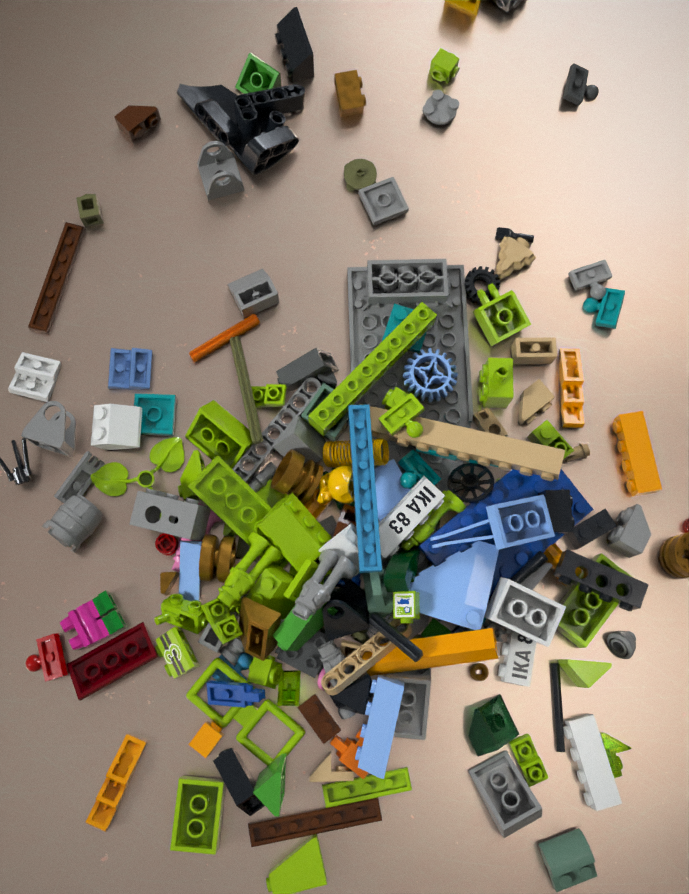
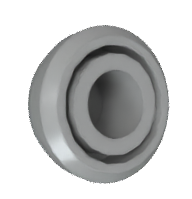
M615 631L608 635V646L617 657L630 659L636 650V636L633 632Z

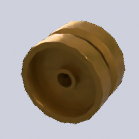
M205 534L200 551L199 579L211 582L217 571L218 581L225 583L230 574V569L235 567L236 538L224 536L219 545V539L216 535Z

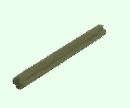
M236 336L230 338V344L253 444H260L263 442L241 340L240 337Z

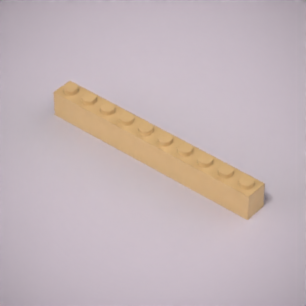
M370 406L371 432L373 437H377L376 439H385L387 442L389 440L395 441L396 444L403 447H408V445L416 446L418 450L428 452V450L437 451L436 453L441 456L455 455L463 461H469V459L476 460L478 464L484 466L493 464L505 471L514 469L526 476H532V474L540 475L542 479L548 481L558 480L565 453L563 449L422 417H416L412 420L421 423L423 426V433L420 437H410L407 434L406 426L392 436L378 419L388 410Z

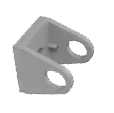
M212 141L202 147L197 165L208 201L245 191L234 154L221 141ZM212 147H220L215 152H207Z
M49 401L40 408L25 426L21 436L34 446L72 457L75 450L76 419L70 412L65 410L61 403ZM51 406L59 407L61 411L54 414L50 420H47L45 417L46 410ZM66 416H68L71 420V424L69 428L65 430Z

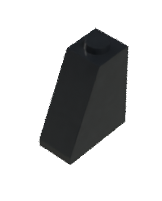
M233 748L220 752L213 762L236 806L249 816H252L265 806L253 793L256 782L239 754Z

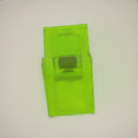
M599 731L614 778L623 776L621 772L623 764L620 757L616 756V753L632 748L607 733Z

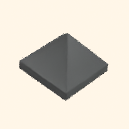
M333 371L318 375L317 380L321 386L325 383L333 389L337 387V380Z

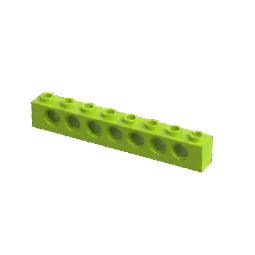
M421 302L308 415L309 423L324 436L348 412V405H355L434 325L437 314Z

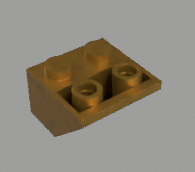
M243 597L239 627L243 633L240 638L246 653L265 661L277 646L278 641L273 637V634L280 626L282 614Z

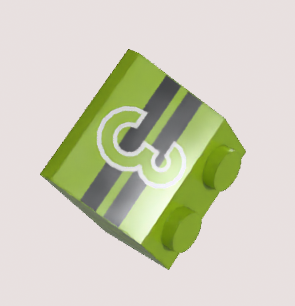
M173 627L156 639L158 645L155 646V649L160 657H164L167 663L164 667L169 677L173 676L174 679H178L200 667L182 628Z

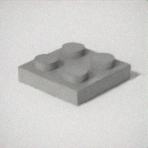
M394 177L362 188L358 192L373 226L409 211Z

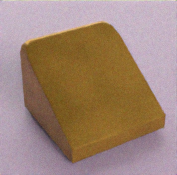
M161 572V594L169 595L179 576L178 572Z

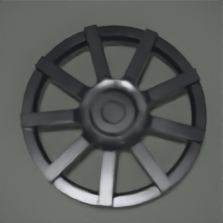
M466 463L458 466L450 473L447 486L448 490L454 493L462 502L479 503V501L491 495L494 488V477L487 467L481 464ZM470 466V473L468 474L461 470L463 467ZM474 466L483 469L478 475L474 474ZM458 472L463 478L459 480L452 477ZM486 473L490 476L488 480H479ZM451 482L462 485L452 489ZM490 484L488 490L482 488L480 485ZM465 489L462 496L456 494V492ZM475 490H479L484 494L477 497ZM469 491L472 492L474 498H466Z

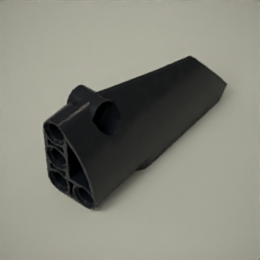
M222 84L201 87L179 85L177 90L179 97L218 141L224 143L225 146H229L253 175H258L277 164L299 142V138L288 126H284L286 118L278 111H272L269 117L257 119V131L254 134L247 135L242 133L234 115V99L238 95Z

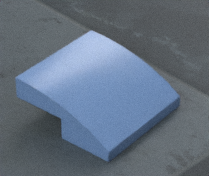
M111 348L108 388L150 389L152 350Z

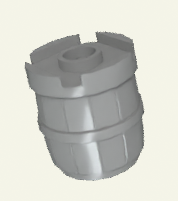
M80 494L71 496L58 508L59 510L53 515L51 520H47L42 525L44 529L49 527L48 533L63 546H72L73 548L70 551L76 553L81 547L80 544L93 533L103 516L102 512Z

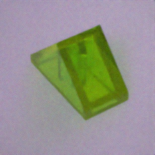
M283 671L281 682L278 684L277 706H300L301 671Z

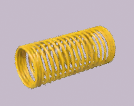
M372 439L374 441L372 442L374 465H386L389 459L387 441L385 439ZM350 440L327 441L324 444L322 454L323 461L327 467H340L352 464L350 443H348ZM381 444H382V447H383V457H382V458H381ZM330 446H331V458H332V461H331V459H330V453H329V451H330Z

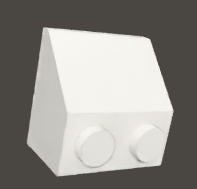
M119 404L94 405L91 446L106 451L140 448L142 407Z

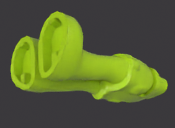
M444 490L442 493L445 496L442 505L436 510L433 508L427 514L429 518L422 525L418 524L413 529V535L407 541L404 540L400 546L405 551H408L412 546L417 547L418 542L422 543L435 531L434 528L447 511L461 513L466 509L465 504L454 493Z
M252 532L248 537L251 544L249 551L235 567L230 569V574L224 586L221 587L222 591L217 596L229 608H231L235 601L239 602L241 597L250 589H253L256 580L265 568L272 562H279L283 557L276 547L269 545L265 538L255 532ZM265 549L261 559L248 574L246 571L249 568V566Z

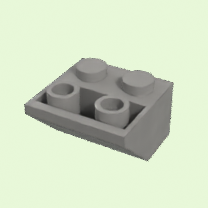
M263 268L227 284L244 319L279 303L278 292Z
M636 504L619 513L616 519L618 525L616 529L613 528L607 538L610 540L607 545L608 547L628 558L642 554L651 536L642 507Z

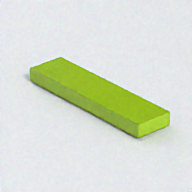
M408 767L386 771L384 779L369 774L366 775L364 780L361 777H355L354 781H335L322 784L326 808L412 790Z

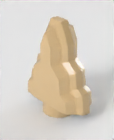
M504 236L499 245L501 248L498 254L500 261L496 265L495 275L498 274V279L502 280L510 276L514 270H521L525 265H531L536 256L529 249L530 244L525 239L517 238L515 240Z

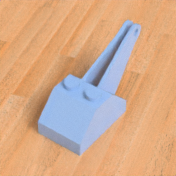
M544 495L488 506L486 510L489 519L443 535L431 537L430 540L447 538L489 523L493 535L443 542L432 545V549L450 544L494 538L496 549L499 550L554 537L555 534Z

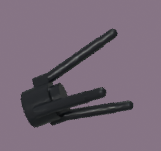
M22 438L24 465H22L15 440H12L11 443L18 467L12 469L13 473L10 472L0 457L1 467L7 474L9 482L14 481L15 486L31 481L30 475L32 473L29 466L25 438Z

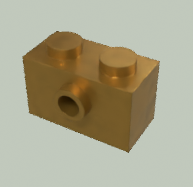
M357 70L335 73L334 85L341 117L363 114L364 106H366L365 94L362 95L361 93L363 83L361 76L358 77Z

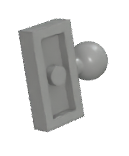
M606 259L571 270L568 273L575 291L591 286L590 295L597 300L602 299L606 294L605 287L599 283L613 277Z

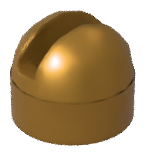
M477 663L470 668V676L474 680L484 681L487 679L489 670L485 664ZM482 670V674H476L475 671Z

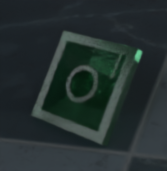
M501 694L474 710L468 737L478 757L499 750L519 735Z

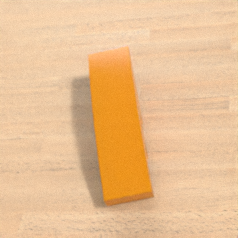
M576 348L559 349L562 425L567 428H583L585 424L582 407L584 404L582 389L584 377L580 349Z
M126 734L106 774V779L96 797V802L85 822L86 824L107 832L147 744L146 742Z

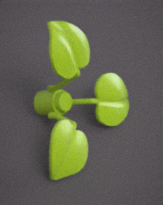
M173 437L158 442L151 449L149 456L150 461L156 464L157 467L151 471H141L135 478L127 479L128 471L126 467L117 462H111L102 466L91 474L90 478L101 492L113 497L123 495L126 492V483L138 482L142 488L153 490L152 486L155 484L153 474L160 468L165 472H175L183 465L184 450L182 439Z

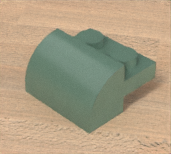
M382 567V572L363 573L370 616L373 613H378L383 618L393 611L392 592H387L383 580L387 568L383 569Z
M579 828L538 844L556 893L597 877L594 856L585 836Z

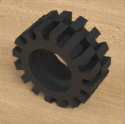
M479 266L478 269L475 267L472 269V272H468L464 284L467 294L466 298H471L472 303L478 301L477 304L481 305L477 294L478 290L474 286V282L477 280H484L488 285L493 283L496 289L499 290L500 280H497L499 276L498 274L494 275L495 271L493 269L488 271L489 267H485L484 270L482 266ZM489 290L484 291L489 301H492L493 298Z

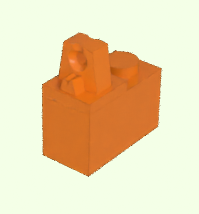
M362 727L355 735L358 738L357 741L355 739L351 740L348 737L346 740H343L338 735H335L330 744L338 750L336 755L339 757V761L364 780L368 772L358 768L359 760H355L357 747H362L364 738L360 737Z

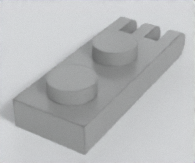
M87 451L54 497L65 503L73 495H83L92 483L90 475L99 470L105 463L101 460L98 461L96 456L91 458L92 453Z

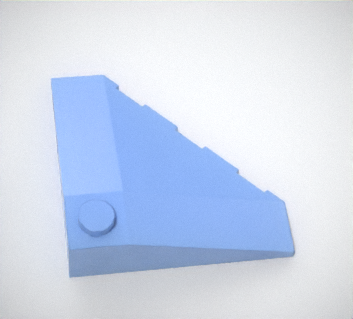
M477 541L471 544L472 547L464 552L458 551L445 558L446 561L434 567L432 565L419 572V576L415 577L414 582L410 583L409 591L419 592L421 614L473 630H481L499 550L496 549L495 545Z

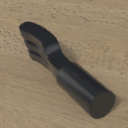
M498 227L495 236L496 240H502L504 236L515 240L523 238L530 243H533L534 235L514 233L510 228Z

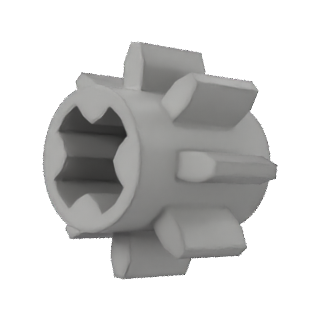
M491 620L489 625L487 622H484V629L495 628L496 640L503 642L501 635L505 634L506 631H502L501 625L495 624Z

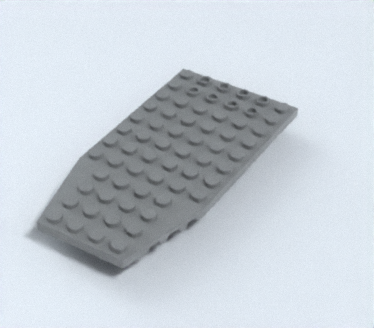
M446 259L367 260V267H347L351 372L382 342L394 303L415 309L423 302L437 314L434 325L426 333L421 350L423 349L427 353L428 348H431L432 353H435L439 349V355L441 356L443 353H446L445 359L452 358L453 361L450 365H456V370L453 372L458 373V376L455 378L457 381L456 385L452 386L453 391L451 393L447 392L448 396L446 398L441 396L440 401H436L435 397H433L431 403H429L428 397L421 401V395H418L416 399L422 404L425 411L417 417L471 428L473 401L464 265H447ZM408 350L370 388L357 404H369V406L384 409L385 405L382 404V401L390 388L394 390L398 387L410 394L407 391L409 386L404 385L406 379L402 375L406 372L404 365H408V358L413 359L412 356L415 352ZM431 362L421 363L417 367H427ZM437 364V370L446 376L444 370ZM431 368V370H430V373H428V375H427V377H428L427 382H428V383H429L430 378H432V375H433V374H432V370H433L432 368ZM414 375L417 383L423 387V381L417 378V375ZM443 383L432 384L429 389L439 388ZM389 440L387 442L389 447L388 461L394 459L402 474L406 473V471L398 462L410 451L414 450L441 478L439 483L435 485L441 492L448 490L447 481L450 473L458 466L464 464L462 460L457 459L453 461L417 452L416 446L408 445V447H403L396 444L395 441ZM381 444V458H382V457H383V447H382V444ZM456 472L452 478L461 480V475ZM451 482L452 489L460 486V484Z

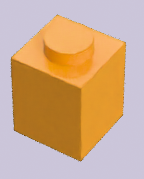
M207 721L188 745L207 758L225 735L221 732L223 728L214 721L211 723Z

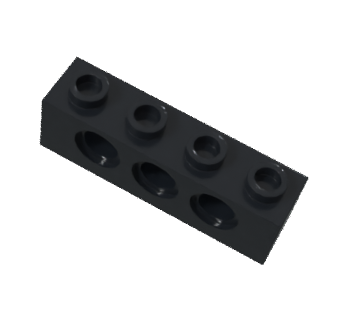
M568 549L562 552L554 572V576L559 578V582L566 585H571V583L579 586L578 590L587 594H591V592L598 594L599 599L608 603L614 601L619 604L621 609L630 612L641 608L649 586L645 582ZM576 568L583 570L584 576L582 579L576 576ZM597 576L601 577L604 581L602 588L596 584ZM618 585L624 589L623 596L618 595L616 592Z

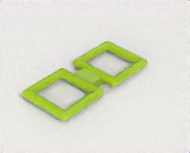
M215 658L187 692L186 698L222 728L227 727L232 719L241 724L243 728L236 735V740L265 765L271 764L282 753L288 756L305 735V729L271 700H265L259 708L256 705L245 708L231 707L222 717L197 695L217 669H220L234 682L250 684L222 659ZM267 711H270L295 732L274 759L247 738L248 734Z

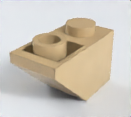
M540 379L526 388L520 395L518 424L520 426L525 422L530 424L537 418L536 413L540 410L545 412L552 406L551 401L555 396Z

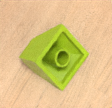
M199 450L193 451L180 478L181 485L178 486L180 498L183 497L185 501L186 498L200 500L187 487L205 469L204 459Z

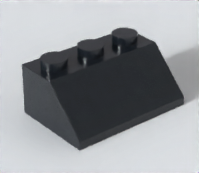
M294 7L277 24V33H275L276 43L281 45V58L286 60L287 63L285 64L286 73L288 76L291 75L293 83L314 77L313 51L297 7Z

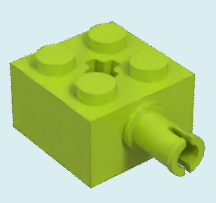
M488 358L486 363L482 365V370L479 371V382H482V390H479V402H482V408L506 409L514 398L513 358Z

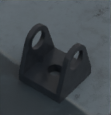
M328 574V575L324 578V583L326 582V580L328 579V577L330 576V574ZM342 577L341 580L345 583L344 586L334 588L330 595V600L323 606L325 632L329 641L370 628L366 593L351 579ZM331 607L337 610L334 616L330 615L327 611Z

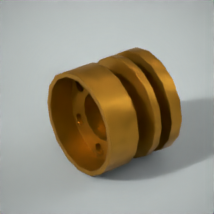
M291 449L278 465L272 478L271 488L282 494H286L290 490V493L293 492L301 503L305 504L317 489L324 468L320 464H315L313 460H308L304 464V455Z
M689 532L668 538L660 548L659 558L662 567L668 574L676 578H689Z

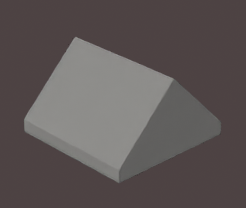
M296 415L272 447L283 457L289 450L293 449L304 455V464L308 460H313L314 463H317L323 457V446L326 440L299 415Z

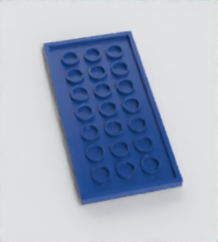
M511 469V471L494 483L490 496L479 501V503L468 504L463 512L456 514L422 542L418 548L429 562L436 567L445 562V558L458 551L464 552L472 547L471 544L477 541L450 544L433 549L432 545L493 535L489 523L443 539L431 541V537L443 535L489 519L486 510L488 506L538 496V493L544 490H570V495L573 499L571 511L575 525L594 509L562 469L560 470L558 480L554 479L553 481L544 480L540 475L535 474L526 476L519 473L520 471ZM555 534L554 537L499 549L489 597L493 595L500 577L510 579L538 551L544 553L551 544L553 545L565 534ZM494 538L478 540L495 545Z

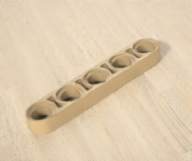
M394 619L389 623L395 629L401 625L398 619ZM405 624L407 628L400 633L408 638L412 633V627L410 624ZM380 632L376 633L322 677L321 685L328 695L340 693L397 646L391 641L385 646H380V640L386 637ZM370 651L373 653L370 659H362V655L365 652ZM354 665L355 670L352 673H344L346 667ZM330 680H338L337 685L335 687H327V684Z

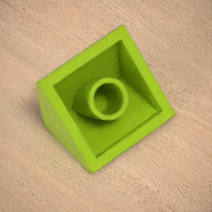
M571 659L557 660L561 669L580 688H590L612 668V663Z

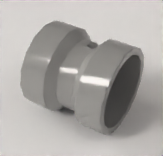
M238 638L229 641V644L223 646L219 653L235 665L239 655L245 652L242 641Z

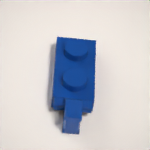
M213 680L207 682L209 705L245 708L254 705V702H260L266 698L265 689H253L252 684Z

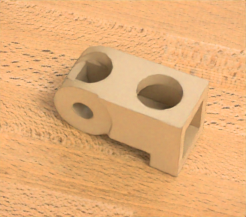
M488 407L473 414V421L480 431L507 437L508 433Z

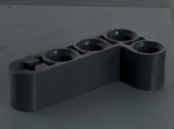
M293 84L236 96L234 99V115L242 133L247 135L254 134L257 131V119L269 117L272 111L284 114L302 110L305 102V88L302 85Z

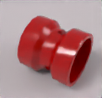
M162 533L156 538L155 546L163 555L172 556L176 554L178 539L173 535Z

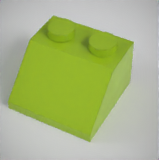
M273 562L265 568L246 598L281 613V619L285 620L295 606V602L283 594L291 584L294 576Z

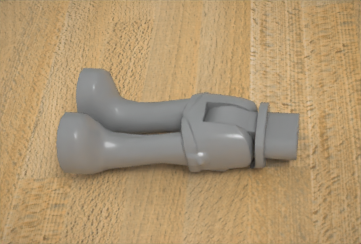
M323 550L318 558L320 564L311 579L304 583L299 597L295 600L296 606L292 610L295 616L306 621L310 615H314L317 610L330 600L333 589L342 577L351 579L355 576L357 569L345 556H341L338 560V554L333 550ZM330 569H333L332 573L330 574L326 582L323 585L320 584V582L327 574V572Z
M333 640L317 648L321 655L319 658L323 663L325 673L329 672L346 658L341 652L340 647H336ZM353 665L346 667L344 673H352ZM330 680L333 687L337 685L338 680ZM338 708L341 719H348L356 714L355 712Z

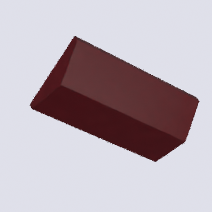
M144 622L67 664L78 700H83L158 657L155 649L156 645Z

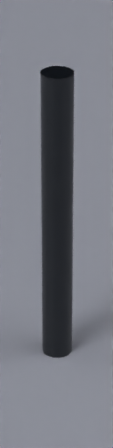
M551 663L556 752H565L559 663Z

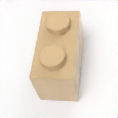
M556 337L515 338L511 345L513 365L552 364L557 357Z

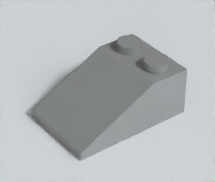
M506 750L469 770V774L503 838L542 817L541 805Z

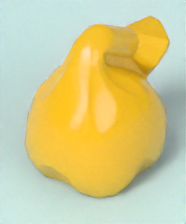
M351 465L337 467L322 476L319 483L318 503L325 504L332 499L346 504L354 501Z

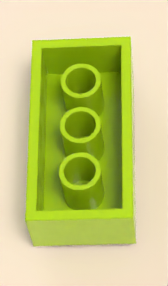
M602 553L594 556L592 559L630 576ZM582 572L578 578L582 579L584 576V572ZM597 576L596 584L601 588L604 585V581L601 577ZM573 584L559 603L566 606L557 630L579 648H587L618 603L614 601L611 603L605 602L598 598V594L593 592L591 594L584 593L578 590L579 586ZM618 585L616 592L618 595L623 596L624 589Z

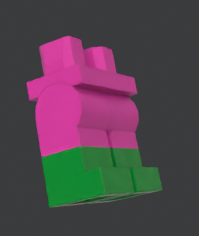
M103 591L94 599L68 612L69 616L60 622L65 633L74 628L78 633L77 636L69 640L73 650L84 647L90 648L128 628L120 611L117 610L118 607L110 592Z

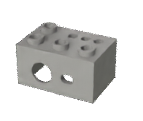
M146 488V492H137L129 525L190 540H203L211 509L198 505L199 500L186 498V501L178 500V495Z

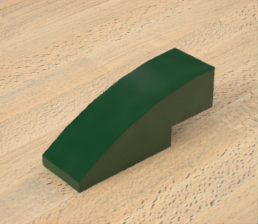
M420 549L399 550L392 556L383 578L387 592L409 591L410 583L415 580Z

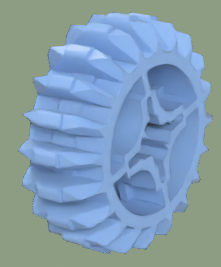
M428 348L427 353L422 349L419 352L420 356L417 353H413V359L408 358V365H404L406 372L402 375L406 379L404 385L409 386L407 391L409 393L415 391V397L421 395V401L428 397L429 403L433 401V397H435L436 401H440L441 396L446 398L448 396L447 392L451 393L453 391L452 386H455L457 383L455 378H457L458 373L453 372L456 370V365H450L453 361L452 358L446 360L447 354L439 355V349L435 353H432L431 348ZM431 362L427 367H417L421 363ZM437 364L444 370L446 376L437 370ZM431 368H432V369H433V370H432V374H433V375H432V378H430L429 383H428V382H427V380H428L427 375H428V373H430V370H431ZM414 375H417V378L423 381V387L417 383ZM443 383L439 388L429 389L432 384Z

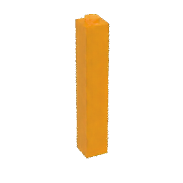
M493 628L411 639L410 641L423 652V656L418 662H414L396 647L366 672L370 676L499 659L496 636ZM383 643V644H379V645H380V646H385V645H387L388 643ZM370 651L365 652L362 655V659H370L373 653Z

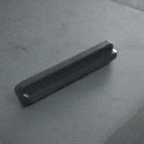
M373 613L369 617V623L414 662H418L422 658V650L378 613Z

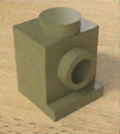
M85 194L82 197L76 198L80 219L85 227L104 223L96 194Z

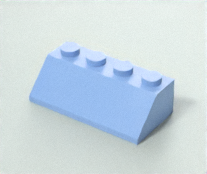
M378 674V679H373L370 693H374L373 701H368L365 715H368L369 719L367 724L362 725L360 737L364 738L362 747H357L355 760H359L358 768L384 779L404 691V681Z

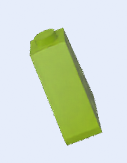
M317 834L310 836L270 869L269 877L266 878L268 892L273 894H293L327 885V877Z

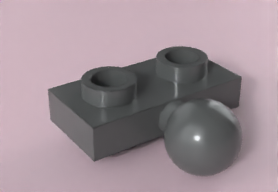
M576 63L570 66L563 95L564 99L580 105L583 102L584 95L588 99H595L598 96L599 88L595 84L586 85L589 70Z

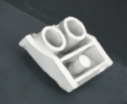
M351 523L318 551L333 550L338 554V560L341 556H345L355 565L357 569L356 576L359 573L356 527Z

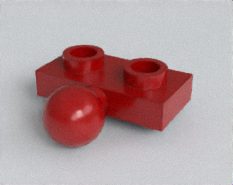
M59 633L36 639L39 655H30L25 662L26 668L31 672L39 671L42 668L45 682L67 676L68 673Z

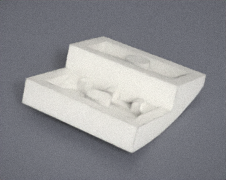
M22 352L14 367L16 373L8 387L9 392L48 402L57 381L61 362Z

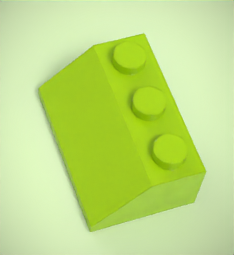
M214 400L199 408L185 435L190 442L213 460L216 456H219L231 469L235 467L253 445L250 430Z
M293 492L277 501L257 526L297 571L300 570L307 558L312 561L317 559L321 554L318 550L332 539Z

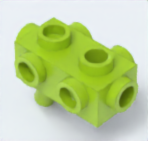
M171 594L167 599H164L161 603L162 614L154 618L156 625L167 622L195 634H199L209 623L201 608V602L185 600L181 594Z

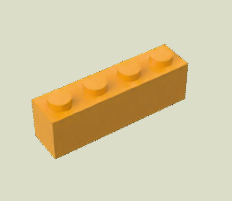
M643 411L619 414L614 419L613 431L617 433V448L622 453V469L626 472L628 479L626 482L627 489L631 492L632 497L657 493L662 490L644 413Z

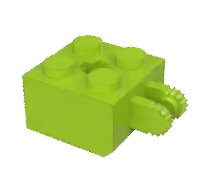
M491 283L488 285V290L493 300L489 301L486 293L482 289L478 290L477 294L483 306L474 310L473 314L488 342L493 346L532 324L516 294L511 290L500 296L495 285ZM503 316L504 320L501 321L499 317Z

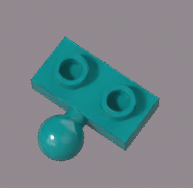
M605 288L606 294L602 298L601 303L593 297L587 298L584 301L583 308L586 312L594 313L599 310L596 326L616 329L625 297V290Z
M414 450L410 451L398 462L406 471L400 477V484L403 488H413L423 476L434 486L441 480Z

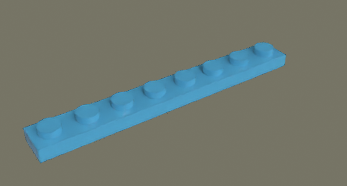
M369 404L348 405L359 573L382 572Z

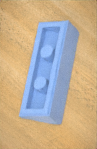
M180 541L179 594L188 601L197 600L200 602L201 580L199 579V559L202 541Z

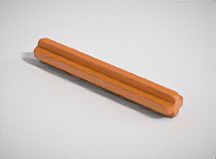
M256 314L250 315L190 351V357L194 362L200 360L230 342V338L240 336L260 323L259 318Z

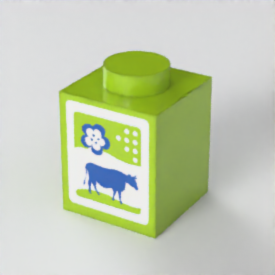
M393 592V618L400 620V624H413V619H420L419 592Z

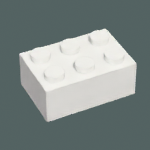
M500 577L486 608L484 618L549 647L566 606L510 579Z

